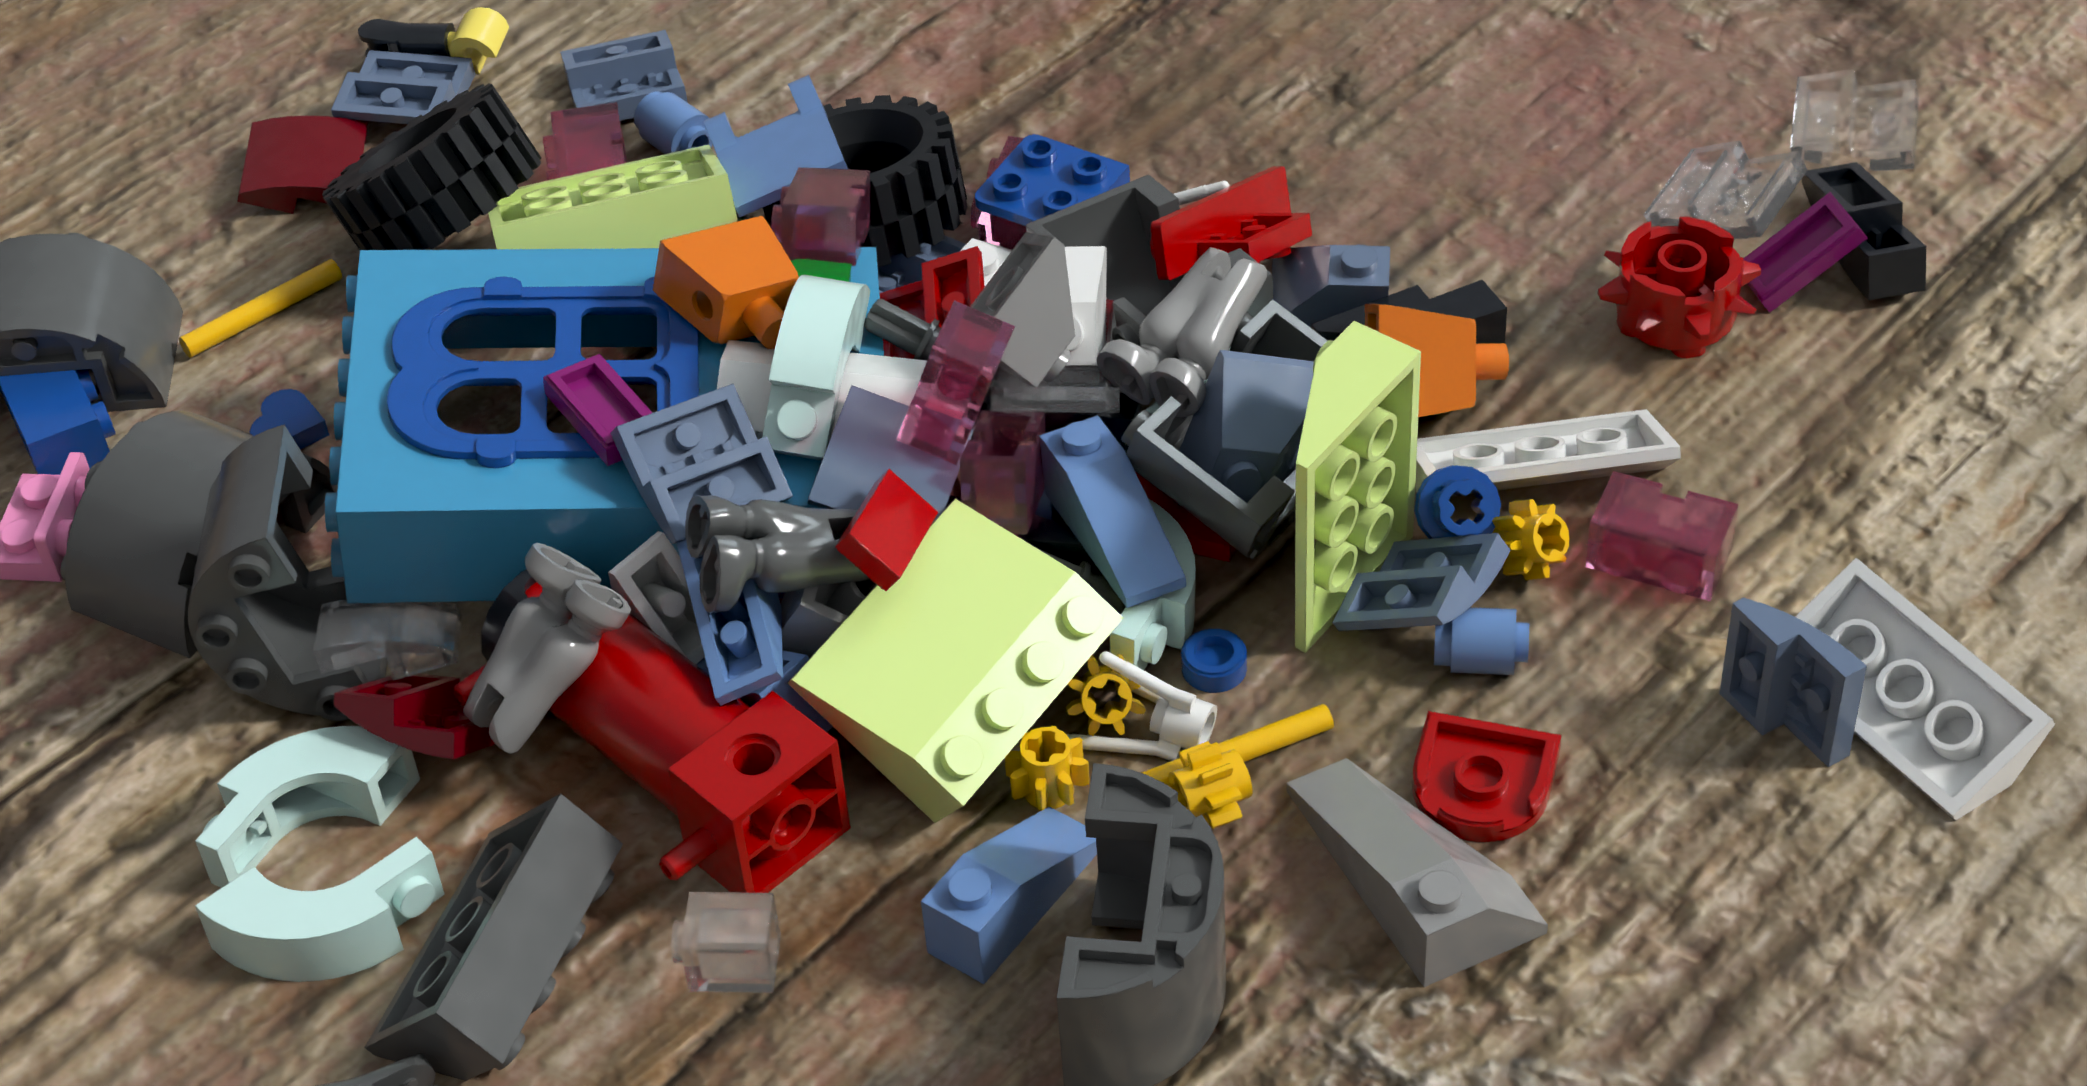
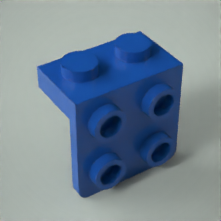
M1028 135L976 191L975 205L977 209L1026 226L1025 224L1129 183L1130 169L1127 164L1040 135Z

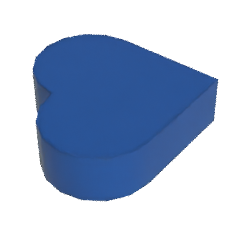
M293 389L279 390L267 396L261 404L262 416L257 418L250 428V434L255 436L268 429L285 425L300 449L329 436L325 419L304 394Z

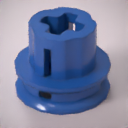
M1451 465L1435 470L1423 480L1415 496L1414 513L1419 528L1428 539L1491 534L1495 529L1492 520L1494 517L1500 516L1501 501L1497 487L1486 474L1473 467ZM1472 492L1475 499L1471 503V508L1477 515L1473 521L1460 518L1454 523L1450 517L1453 515L1455 507L1449 499L1452 494L1467 496Z

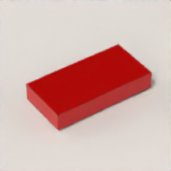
M888 469L874 483L835 547L882 590L887 591L901 578L937 516L938 511L892 470Z

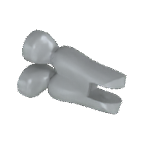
M1210 247L1195 262L1177 286L1144 318L1139 328L1140 346L1122 339L1106 343L1097 356V364L1102 374L1118 390L1142 405H1149L1151 400L1155 398L1157 404L1161 407L1172 396L1181 403L1176 416H1192L1204 402L1206 396L1204 380L1208 379L1219 350L1229 351L1240 322L1267 278V269L1264 265L1245 258L1238 260L1231 268L1228 253Z
M534 543L525 556V566L529 575L542 586V592L539 597L523 599L515 606L506 621L490 659L475 683L463 708L464 715L475 725L489 727L491 740L503 751L510 754L517 752L525 744L557 698L593 662L598 652L602 634L622 627L631 612L628 602L620 594L606 586L600 585L601 578L572 557L541 543Z

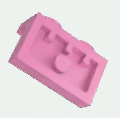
M70 452L60 475L22 473L0 522V579L62 582L61 563L66 555L71 525L78 504L85 491V479L90 470L84 453Z

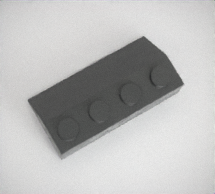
M562 794L551 798L490 832L364 1048L377 1057L395 1062L417 1054H423L435 1073L464 1081L493 1068L501 1070L509 1065L520 1052L525 1042V1035L521 1030L529 1015L544 1004L555 987L556 979L551 975L559 960L566 956L582 938L586 925L581 920L588 907L597 901L612 883L615 873L610 867L623 843Z

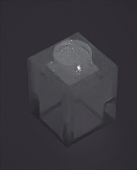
M689 892L685 920L674 921L671 937L672 959L674 963H683L689 992L773 993L781 940L774 894Z

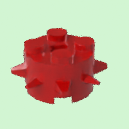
M1687 216L1679 217L1678 226L1651 227L1650 221L1643 223L1628 234L1621 252L1606 250L1604 256L1619 267V276L1599 288L1597 294L1600 300L1616 304V323L1622 334L1636 337L1648 345L1671 350L1674 355L1680 358L1700 357L1705 353L1708 345L1718 342L1731 331L1737 317V312L1755 314L1757 309L1740 297V290L1742 286L1761 275V268L1759 264L1744 261L1743 257L1740 258V255L1733 248L1734 237L1731 233L1712 222Z

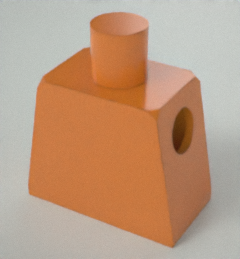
M758 216L660 240L653 291L714 343L725 344L728 340H740L755 336L765 348L775 349L784 311L799 275L768 222L763 216Z
M1365 304V326L1421 351L1418 418L1474 407L1476 402V380H1506L1509 371L1507 345L1505 343L1476 344L1475 319L1393 305Z

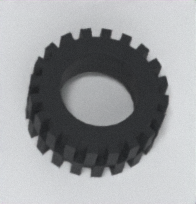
M490 83L485 86L482 84L476 86L470 92L466 90L457 94L449 102L445 100L436 105L429 113L423 116L421 114L408 122V125L400 131H394L383 139L384 142L362 154L359 161L347 166L340 173L341 176L330 182L328 189L323 191L322 196L359 250H425L428 247L433 249L443 243L449 235L454 232L459 233L470 226V222L478 216L486 215L497 207L496 203L499 200L512 195L519 189L518 184L527 181L534 174L532 170L540 166V159L542 157L494 86Z
M890 95L875 96L871 103H862L861 97L846 99V106L835 109L832 108L831 104L824 105L827 118L848 170L763 207L765 219L782 247H876L877 267L892 264L891 256L902 253L908 259L921 253L919 245L924 242L935 246L945 239L943 229L954 231L961 223L959 215H966L968 207L967 195L952 123H950L949 116L945 111L938 112L937 105L928 101L918 106L916 98L903 96L897 103H892Z

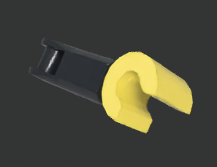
M478 7L464 14L457 31H455L453 23H403L373 19L363 23L358 28V35L361 41L368 45L365 56H367L369 50L471 58L475 73L480 75L487 57H497L509 26L506 19L499 12L490 8Z

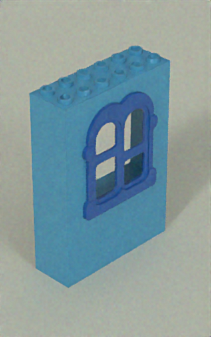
M783 247L790 260L810 259L852 264L851 282L866 284L870 289L867 314L877 299H880L876 247ZM659 248L360 250L358 275H347L346 279L348 312H354V316H344L342 321L344 354H350V359H339L338 362L340 397H346V402H335L334 434L336 441L342 440V446L331 447L329 456L331 485L338 486L337 492L326 493L325 497L327 532H338L339 537L333 538L331 543L333 577H344L347 603L495 601L502 589L522 571L527 569L525 566V556L534 543L545 544L572 557L601 578L600 585L612 589L608 572L656 532H663L639 493L623 460L607 466L579 433H554L547 428L548 397L545 394L543 382L544 376L585 360L586 358L581 355V347H657L656 355L650 359L606 361L627 385L654 384L657 388V411L717 390L720 360L727 343L718 344L710 341L653 291ZM864 327L860 352L850 351V353L884 356L883 339L867 331ZM755 336L736 340L761 343ZM555 348V353L552 358L543 361H473L455 356L447 349ZM461 386H519L522 390L520 427L513 433L471 434L458 432L447 427L438 417L437 408L442 398L450 391ZM774 453L793 497L783 501V503L822 509L807 503L822 461ZM677 543L672 544V546L679 554ZM785 592L778 593V596H784Z

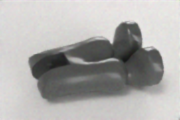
M693 496L686 511L685 537L691 557L695 559L703 558L700 570V594L705 610L709 613L727 612L732 609L738 602L745 582L749 579H754L758 588L762 591L771 593L790 592L817 585L858 582L870 579L835 547L858 509L806 508L763 499H755L746 505L739 506L718 496Z

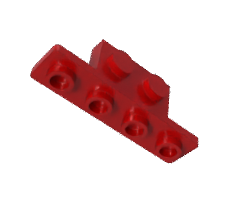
M1272 166L1151 223L1152 236L1150 248L1156 262L1159 280H1173L1187 273L1210 247L1227 253L1241 248L1260 263L1265 259H1274L1291 254V246L1311 237L1310 213H1291L1285 167Z

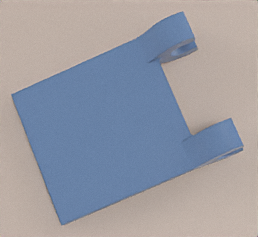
M809 75L788 84L798 107L797 112L740 137L735 136L725 112L704 121L718 160L728 174L734 206L739 217L848 170L827 118L826 111Z

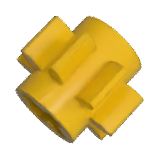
M1534 499L1509 502L1510 515L1493 518L1492 522L1495 529L1492 533H1498L1511 550L1503 564L1504 575L1522 574L1525 580L1545 579L1550 577L1549 564L1566 561L1565 554L1570 540L1569 530L1564 520L1555 514L1556 506L1554 504L1537 506Z
M1119 653L1116 655L1117 657L1124 660L1123 655ZM1091 656L1087 660L1089 671L1083 678L1074 676L1067 684L1080 693L1079 699L1071 701L1066 706L1068 715H1078L1085 711L1089 716L1087 722L1089 735L1094 736L1099 730L1100 724H1113L1115 730L1120 735L1125 734V726L1122 719L1128 712L1144 714L1146 711L1145 706L1139 700L1132 698L1131 691L1141 686L1106 665L1098 666L1097 660ZM1108 679L1115 680L1117 693L1122 697L1120 702L1108 701L1104 709L1096 708L1095 698L1089 691L1092 686L1103 688Z
M1056 726L1039 727L1026 732L1021 738L1020 751L1011 750L1005 757L1006 776L1010 777L1012 798L1016 800L1025 797L1031 805L1037 807L1038 811H1042L1047 807L1056 809L1065 804L1071 806L1074 804V785L1086 786L1090 782L1089 762L1083 758L1082 739L1080 737L1069 739Z
M1209 741L1180 751L1178 754L1183 768L1170 772L1168 776L1169 786L1178 792V801L1191 811L1195 817L1202 815L1212 829L1241 819L1243 816L1237 802L1252 797L1253 789L1249 772L1240 754L1235 749L1221 753L1219 744L1217 742L1210 744Z

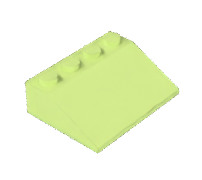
M709 144L521 186L509 197L499 200L496 203L497 207L488 212L497 249L659 248L660 240L738 221L728 174Z
M1353 321L1334 341H1327L1316 355L1296 459L1295 648L1304 653L1333 624L1332 622L1356 574L1379 572L1393 543L1413 538L1421 351L1356 321Z
M955 499L931 524L901 578L887 591L882 590L876 585L789 680L788 684L921 811L936 823L967 803L1121 622L1123 617L1075 571Z

